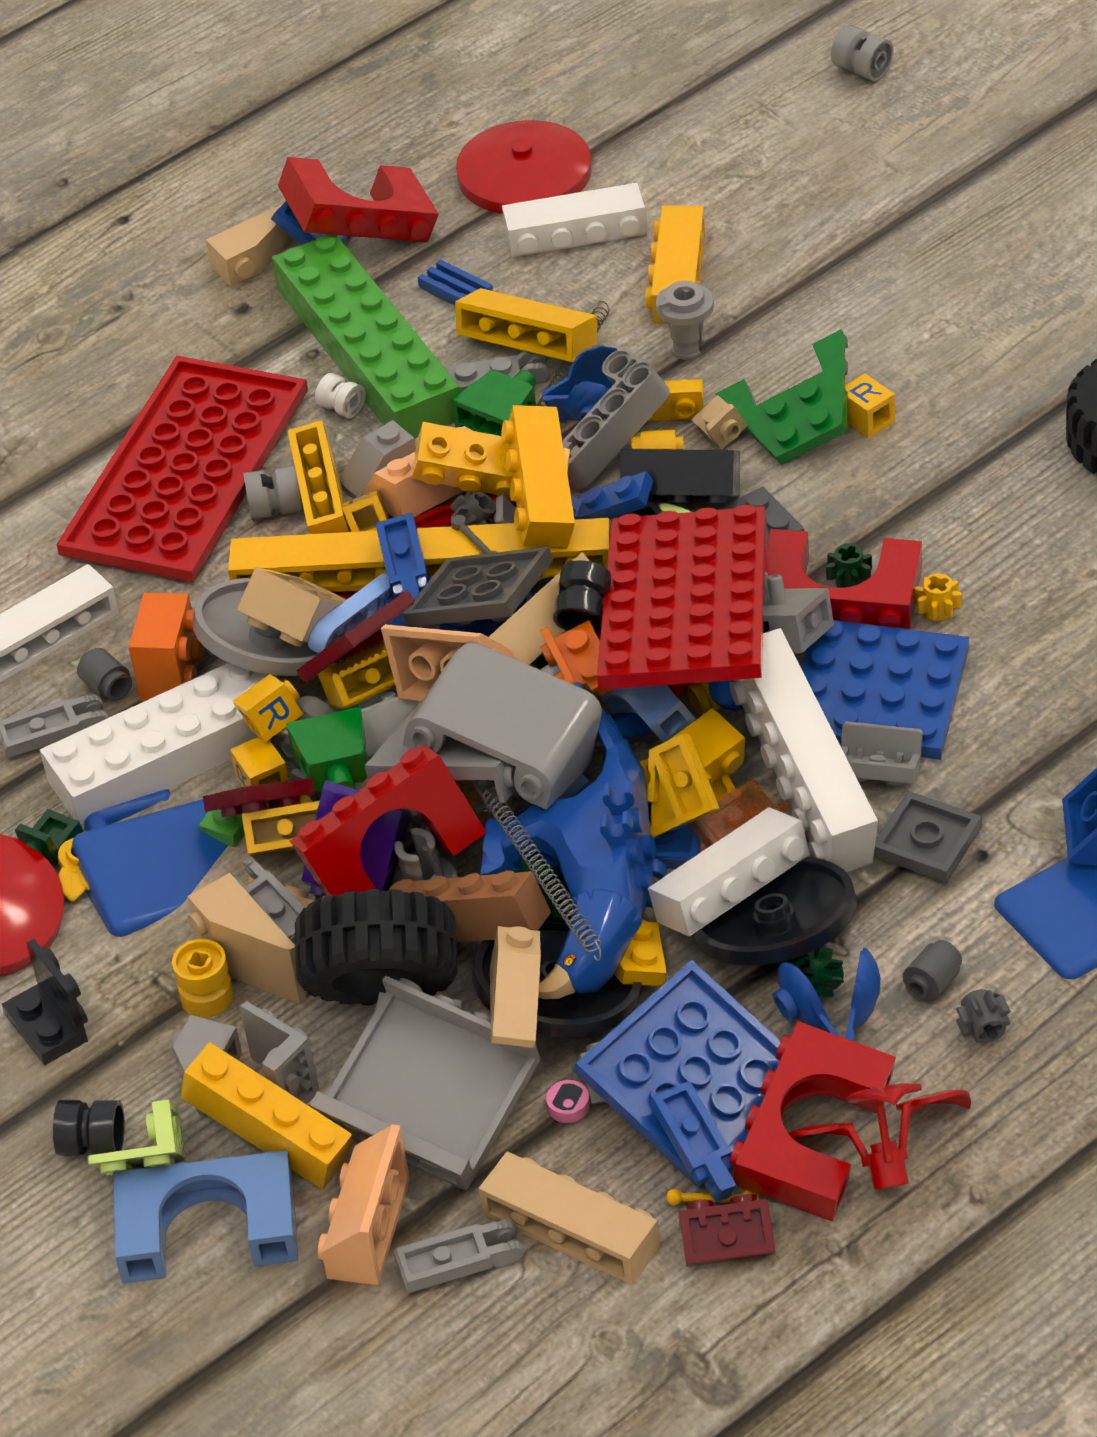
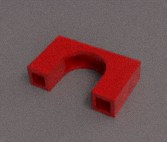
M287 157L278 183L280 191L305 233L428 242L439 215L411 168L379 166L370 191L374 201L357 198L338 188L331 181L318 159Z
M770 529L765 549V571L768 573V577L774 574L781 575L784 589L828 588L833 620L911 629L916 604L914 602V587L919 586L922 573V541L884 538L878 567L868 580L852 587L832 588L820 585L806 575L809 562L808 532Z
M424 744L421 747L407 751L400 758V762L387 772H380L372 776L367 781L366 787L353 796H346L334 804L332 811L320 820H313L305 824L299 830L298 835L290 840L324 895L338 896L349 891L365 892L367 889H376L362 866L360 850L367 829L384 813L404 808L418 811L438 844L452 856L461 852L487 832L440 756Z
M797 1021L792 1035L784 1034L776 1053V1059L780 1060L776 1071L771 1069L767 1071L760 1090V1094L765 1095L761 1106L753 1104L745 1124V1130L749 1131L745 1142L739 1140L736 1142L729 1163L735 1167L733 1180L736 1186L833 1221L848 1185L851 1164L799 1144L785 1129L781 1116L790 1105L802 1098L828 1096L847 1102L846 1097L852 1093L872 1088L882 1089L885 1086H889L893 1076L896 1057ZM873 1099L850 1103L877 1113L876 1102Z

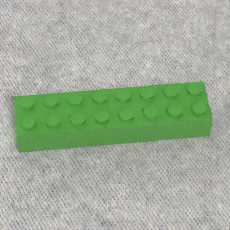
M328 234L321 236L316 240L272 256L278 291L349 382H355L364 387L366 392L365 402L383 425L393 420L415 439L419 436L423 422L443 426L455 422L452 399L460 393L459 385L337 235Z

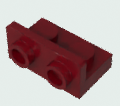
M744 1194L730 1198L731 1204L713 1206L712 1200H700L686 1204L687 1210L679 1211L678 1215L686 1267L775 1255L768 1199L757 1200L756 1194Z

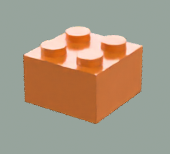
M143 593L128 646L140 701L149 700L197 678L196 662L197 660H202L204 646L197 639L193 630L194 610L191 607L189 594Z

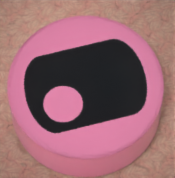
M563 1080L557 1082L547 1092L548 1112L558 1122L574 1123L580 1121L590 1110L589 1091L585 1085L578 1081Z

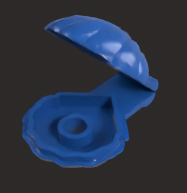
M596 345L580 352L570 366L567 377L543 391L542 399L546 406L557 407L559 423L563 421L580 422L613 386L602 372V365L611 353L617 351L615 347Z
M864 947L863 951H860L845 1037L851 1041H854L855 1036L853 1029L861 1027L869 1019L880 994L881 978L878 965L872 954ZM785 961L781 963L778 968L780 989L774 992L772 997L784 1018L789 1022H793L798 1018L804 1024L839 1036L831 1025L819 996L807 977L793 964H788Z

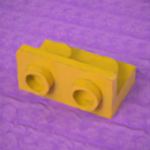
M682 379L664 381L669 387V396L647 422L691 420L703 409V380Z

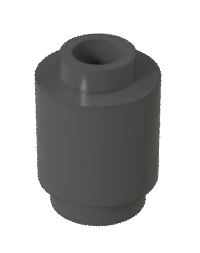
M95 648L86 652L81 657L77 667V675L100 697L110 699L111 701H118L128 694L132 687V678L130 677L129 670L103 648Z
M944 940L928 944L903 972V981L907 991L917 999L925 1001L936 1000L960 972L962 956L958 949Z

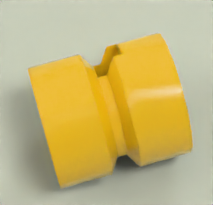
M195 939L181 945L173 954L172 966L182 1007L188 1014L207 1018L225 1011L233 1001L234 991L224 949L217 942L210 939Z

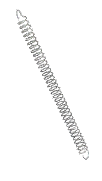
M470 780L480 794V797L483 798V801L493 813V816L496 817L509 840L512 841V844L522 856V859L529 869L533 871L535 878L542 885V888L549 896V899L552 900L556 909L559 910V914L562 915V918L572 930L580 945L583 946V949L587 952L599 949V959L594 955L595 960L599 961L601 959V940H598V935L591 929V925L584 919L581 911L577 909L574 900L570 899L571 896L567 894V890L560 884L557 875L553 874L554 871L550 869V865L543 859V855L540 854V850L537 849L533 840H530V836L527 835L524 827L520 825L521 823L514 816V812L507 806V802L505 803L506 806L501 807L497 812L494 811L495 808L503 804L498 802L494 807H491V804L499 800L497 799L498 797L488 802V799L493 798L497 791L491 793L487 798L485 797V794L496 789L494 783L489 780V783L478 788L479 785L487 780L482 783L480 782L483 780H480L478 784L475 783L476 780ZM490 784L493 785V787L487 789L484 793L481 792L483 789L489 787ZM506 808H509V811L504 812L500 817L497 816L498 813H501ZM510 812L512 813V816L501 821V818L506 817ZM513 817L515 818L514 821L504 826V823L510 821ZM516 822H518L519 825L513 827L510 831H507L508 827H511ZM519 827L522 828V830L516 832L513 836L510 835L511 832L516 831ZM522 832H525V835H522L516 841L514 840V837H517ZM526 836L528 837V840L522 842L521 845H517V842L522 841ZM529 841L532 842V844L528 845L524 850H520V848L528 844ZM532 846L535 847L534 850H531L527 855H524L525 851L531 849ZM536 851H538L537 855L533 856L530 860H527L528 856H531ZM539 856L542 857V859L536 861L533 865L530 864L531 861L536 860ZM542 861H545V864L538 867L537 870H534V866H537ZM548 866V869L544 870L540 875L537 874L538 871ZM549 871L552 872V874L546 876L543 880L540 879L541 876L547 874ZM552 876H555V879L549 881L546 885L544 884V881L550 879ZM557 880L558 884L548 890L547 887ZM559 885L562 886V889L556 891L554 894H550V892L558 888ZM564 890L565 894L561 895L558 899L555 900L554 896L560 894ZM566 895L569 897V899L564 900L561 904H557ZM569 900L572 901V904L566 906L563 910L561 909V906L567 904ZM573 905L576 907L574 910H571L567 915L564 914V912L566 910H569ZM576 911H579V914L572 917L571 920L567 919L568 916L572 915ZM582 916L581 920L577 921L574 925L571 924V921ZM582 921L586 922V924L582 925L578 930L574 929L575 926L582 923ZM586 926H589L588 930L584 931L581 935H578V931L583 930ZM590 931L593 932V934L589 935L585 940H581L582 936L588 934ZM593 936L596 937L595 942L585 945L586 941L590 940ZM595 943L598 946L594 950H587L585 948L588 946H592Z

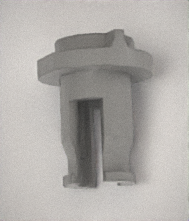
M692 281L675 282L661 290L656 298L658 316L663 321L669 323L670 337L673 341L671 353L676 358L682 360H692L701 356L699 345L705 344L702 338L703 321L711 315L714 309L711 291L699 283Z
M411 829L417 855L406 853L403 844L400 841L395 842V853L399 858V869L395 874V883L403 879L417 881L429 880L437 876H444L446 878L458 877L452 863L439 856L436 850L435 839L427 830Z

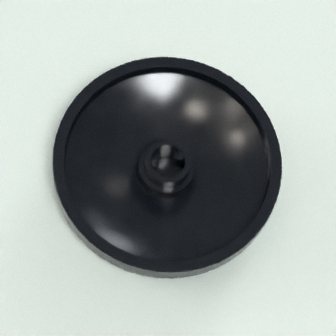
M806 857L694 933V940L699 949L707 956L735 965H766L803 956L832 941L851 922L857 907L854 886L848 873L838 865L823 859Z
M548 917L538 930L540 931L541 949L539 983L553 970L564 946L569 926L563 918ZM484 940L479 945L475 954L472 980L478 998L491 1012L490 963L495 940ZM613 975L597 992L584 994L575 992L559 999H541L538 997L536 1034L557 1038H576L608 1031L618 1026L635 1010L639 1001L642 982H633V985L622 984Z

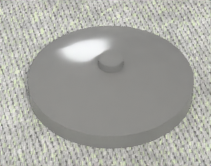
M250 578L233 579L215 584L198 597L192 620L194 633L207 650L232 665L257 673L297 676L299 674L296 670L318 654L310 650L306 642H303L301 647H298L280 639L281 631L271 626L269 631H265L247 623L249 616L238 611L237 608Z

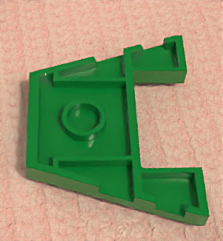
M842 329L812 344L823 371L782 393L756 405L751 389L744 379L715 393L716 396L718 395L727 404H732L736 407L748 424L746 429L781 465L847 432L848 392L845 389V375L848 374V362L845 359V348H848V339Z

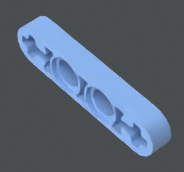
M387 573L379 575L320 619L310 634L308 640L309 649L319 654L345 633L381 609L387 599L394 594L390 587Z

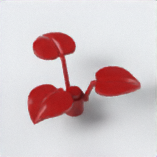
M918 1083L893 1084L882 1089H866L848 1095L846 1097L848 1103H857L871 1099L876 1102L882 1143L870 1145L871 1154H868L854 1129L853 1123L810 1125L789 1132V1135L794 1140L819 1133L848 1136L861 1157L862 1166L870 1167L874 1190L909 1184L905 1159H908L907 1139L910 1115L929 1104H953L970 1109L971 1097L969 1092L965 1090H946L919 1096L897 1104L905 1094L921 1091L922 1086ZM884 1102L896 1105L897 1111L902 1110L898 1148L896 1140L890 1141Z

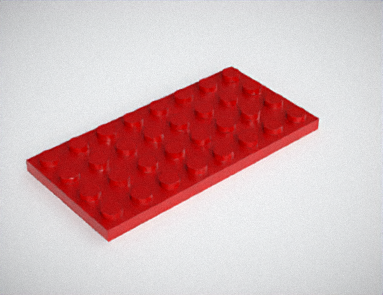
M176 355L57 542L58 554L65 557L194 582L247 494L243 473L261 470L308 391L307 380Z
M740 505L734 509L716 510L714 508H702L696 512L677 513L675 511H664L658 515L639 516L637 514H626L620 518H612L607 569L611 573L612 579L610 590L604 595L605 602L603 605L597 666L598 690L762 678L766 544L765 506Z

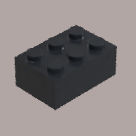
M621 449L620 479L645 471L653 479L647 502H656V495H667V502L693 503V495H704V503H729L731 496H740V451Z

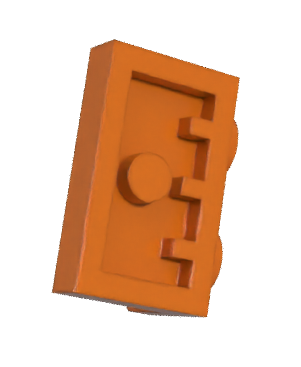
M589 620L553 638L548 627L540 630L546 641V644L540 646L550 668L558 665L561 672L554 675L555 677L571 684L576 682L587 683L593 692L597 691L600 696L614 690H598L597 666L600 640Z

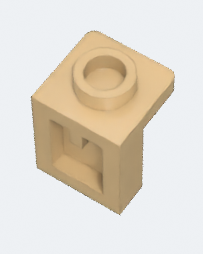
M718 395L691 419L694 425L721 450L731 441L735 440L748 426L736 407L732 404H727Z

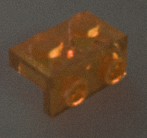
M751 778L717 801L720 809L694 820L688 825L708 848L768 807L785 813L789 806L785 801L774 806L754 779Z

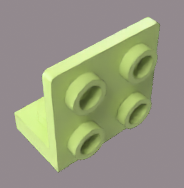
M169 1099L152 1102L153 1113L146 1114V1125L149 1139H154L157 1146L89 1155L88 1164L100 1170L101 1174L106 1173V1176H114L113 1172L130 1170L132 1165L144 1164V1167L149 1168L175 1164V1159L185 1158L179 1106Z

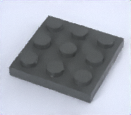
M549 546L447 558L416 596L413 602L414 605L402 614L406 626H423V628L432 629L446 623L457 622L458 625H468L476 620L492 619V621L498 622L510 618L552 563L553 557Z

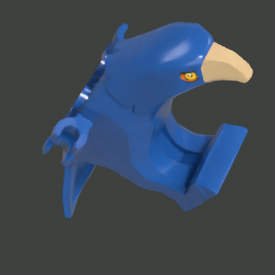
M576 682L573 685L593 694L602 708L598 736L603 750V771L595 782L577 796L555 800L547 810L533 804L520 814L517 820L520 821V825L527 831L530 840H533L537 849L540 850V854L543 855V859L547 861V864H559L560 877L566 881L574 904L577 905V909L581 911L584 919L591 925V929L598 935V940L602 942L600 946L601 959L596 961L594 958L595 955L599 959V949L593 952L585 951L569 928L556 965L539 983L538 997L541 999H559L575 992L579 994L597 992L613 977L634 935L641 926L646 907L653 908L648 887L654 884L653 877L660 880L667 875V866L662 861L655 859L656 847L654 838L650 833L644 770L628 741L623 738L616 720L604 701H602L597 691L593 692L587 683L582 684L580 682ZM493 818L486 819L485 830L487 833L484 834L480 875L499 874L504 871H513L521 868L520 862L524 860L512 844V841L509 840L499 822ZM512 818L510 821L504 823V826H507L510 822L514 821L515 818ZM516 822L513 826L508 827L507 831H510L513 827L519 825L518 822ZM519 827L516 831L511 832L510 835L513 836L516 832L522 830V828ZM522 832L519 836L514 837V840L516 841L519 837L525 835V832ZM526 836L522 841L517 842V845H521L522 842L528 840V837ZM529 841L528 844L522 846L520 850H524L528 845H531L532 842ZM532 846L531 849L525 851L524 855H527L531 850H534L535 847ZM536 851L531 856H528L527 860H530L533 856L537 855L538 851ZM579 911L573 913L572 917L579 914ZM582 916L571 921V924L574 925L577 921L581 920ZM582 921V923L575 926L574 929L578 930L582 925H585L586 922ZM586 926L583 930L578 931V935H581L584 931L588 930L589 926ZM590 931L588 934L582 936L581 940H585L589 935H592L593 932ZM593 936L590 940L586 941L585 945L595 942L596 937ZM595 943L594 945L585 948L587 950H594L598 946Z

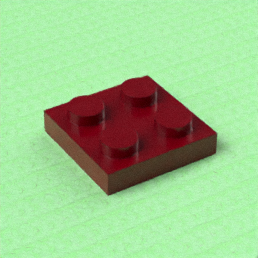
M313 778L246 786L203 796L205 812L221 810L223 818L301 804L300 797L315 794Z

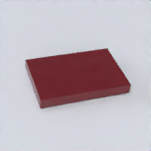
M406 590L296 670L304 682L306 680L310 681L378 632L385 624L387 625L414 605V598Z

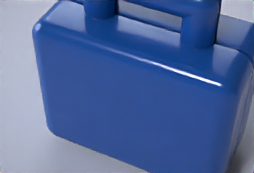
M165 789L94 812L85 819V832L79 833L74 837L71 854L79 860V869L90 888L89 891L86 890V893L110 934L117 937L127 936L172 913L186 901L187 896L193 892L228 847L225 843L199 830L198 825L208 813L205 812L203 799L115 823L145 810L161 800L167 801L170 797V790Z
M1067 857L1005 890L995 898V909L1059 976L1065 979H1076L1097 968V866L1075 864L1068 861Z

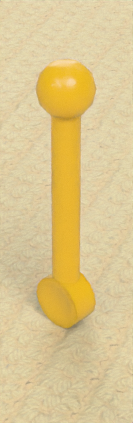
M676 1188L670 1189L666 1195L667 1202L673 1206H677L682 1202L712 1200L715 1202L710 1193H682ZM745 1190L742 1194H732L731 1197L724 1199L718 1203H731L730 1198L744 1194H756L757 1200H759V1195L752 1191Z

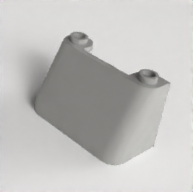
M469 642L461 646L452 655L408 722L403 745L413 749L425 744L431 750L437 752L443 747L446 736L511 764L516 767L514 786L519 795L526 801L547 810L590 766L601 721L602 708L593 694L482 644Z

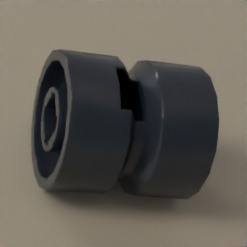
M584 560L570 561L563 565L559 579V594L556 597L553 620L558 627L569 631L589 620L595 633L601 630L603 605L605 602L604 595L609 592L612 579L611 573L607 568L598 563Z
M59 1100L57 1102L53 1118V1143L58 1156L84 1155L88 1148L93 1155L122 1151L125 1117L120 1100H96L90 1108L86 1102L80 1100Z

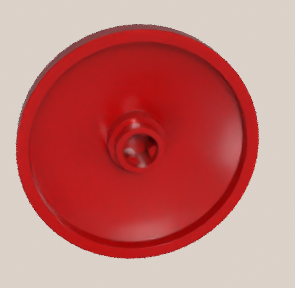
M538 120L508 122L481 132L462 148L456 163L458 185L464 196L483 209L503 214L502 205L581 192L587 185L592 171L590 150L580 135L565 126Z
M0 834V976L32 964L26 942L34 938L43 950L52 945L58 935L63 919L64 894L59 876L50 862L40 852L28 847L23 841Z

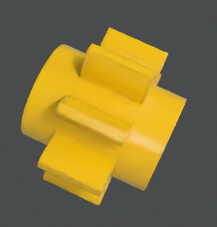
M940 573L924 577L923 587H914V602L917 603V613L924 614L932 621H944L948 618H953V608H962V593L959 592V582L952 581L949 576Z

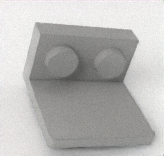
M245 1001L239 1008L252 1060L262 1065L266 1079L303 1103L308 1104L314 1098L317 1091L320 1092L316 1066L314 1065L310 1046L311 1041L308 1035L299 1027H290L278 1020L270 1010L264 1007L258 1008Z

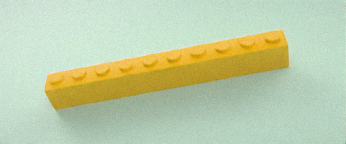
M609 518L576 519L568 548L549 547L553 561L538 581L543 578L555 577L561 572L564 564L573 561L580 553H583L591 562L598 563L607 568L611 534ZM514 523L468 525L470 530L491 551L505 552L539 548L523 546L521 531L515 530ZM451 526L417 528L429 577H432L447 558L483 554L461 530H454ZM377 531L231 539L228 566L230 580L251 578L255 567L301 577L330 592L359 591L382 573H387Z

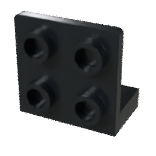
M33 938L26 942L37 984L1 1005L4 1015L45 1066L88 1042L84 1028L88 1018L84 1009L77 1001V997L81 995L75 979L69 973L63 975L54 953L49 948L43 950Z

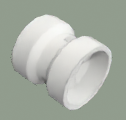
M328 373L320 380L317 386L315 400L319 406L327 410L335 409L337 414L351 419L363 407L366 392L363 386L355 382L346 383L342 376Z

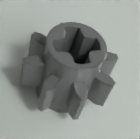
M468 491L465 496L460 494L450 506L455 512L451 518L455 515H463L466 518L467 526L495 524L492 516L496 513V506L493 500L482 492L472 493Z
M979 989L968 993L962 999L961 1006L956 1008L959 1015L956 1022L962 1035L966 1037L972 1034L976 1042L989 1043L999 1039L1005 1033L1006 1026L1011 1023L1007 1016L1011 1011L1004 996L1001 995L994 998L991 990Z

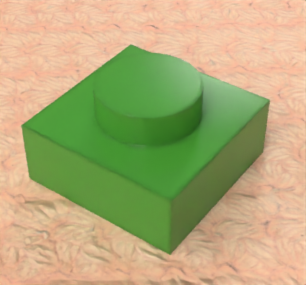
M221 810L208 812L198 825L199 830L234 848L245 834L242 815L222 818Z

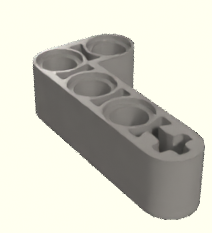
M617 350L605 359L602 365V372L613 386L562 441L563 448L570 449L567 475L571 490H582L590 485L669 396V387L652 365L627 350Z

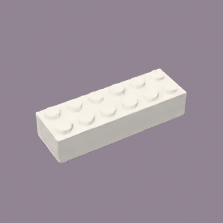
M781 628L763 633L762 678L740 679L730 682L732 698L736 705L742 704L746 712L745 722L751 736H758L761 743L760 750L763 761L768 769L773 767L777 775L776 784L781 798L784 801L789 799L793 808L792 817L802 820L804 832L809 840L810 856L832 862L846 872L872 864L878 819Z
M227 663L40 749L48 783L73 819L78 820L82 829H84L85 819L94 812L161 790L170 789L232 760L231 748L258 737L251 732L232 701L267 675Z

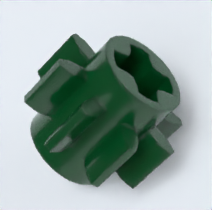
M851 543L842 544L836 548L834 553L827 554L826 579H835L837 588L852 587L863 583L871 577L872 555H863L861 546Z
M820 947L799 957L793 963L810 981L819 998L834 997L833 990L837 989L844 982L843 960L831 959L833 949Z

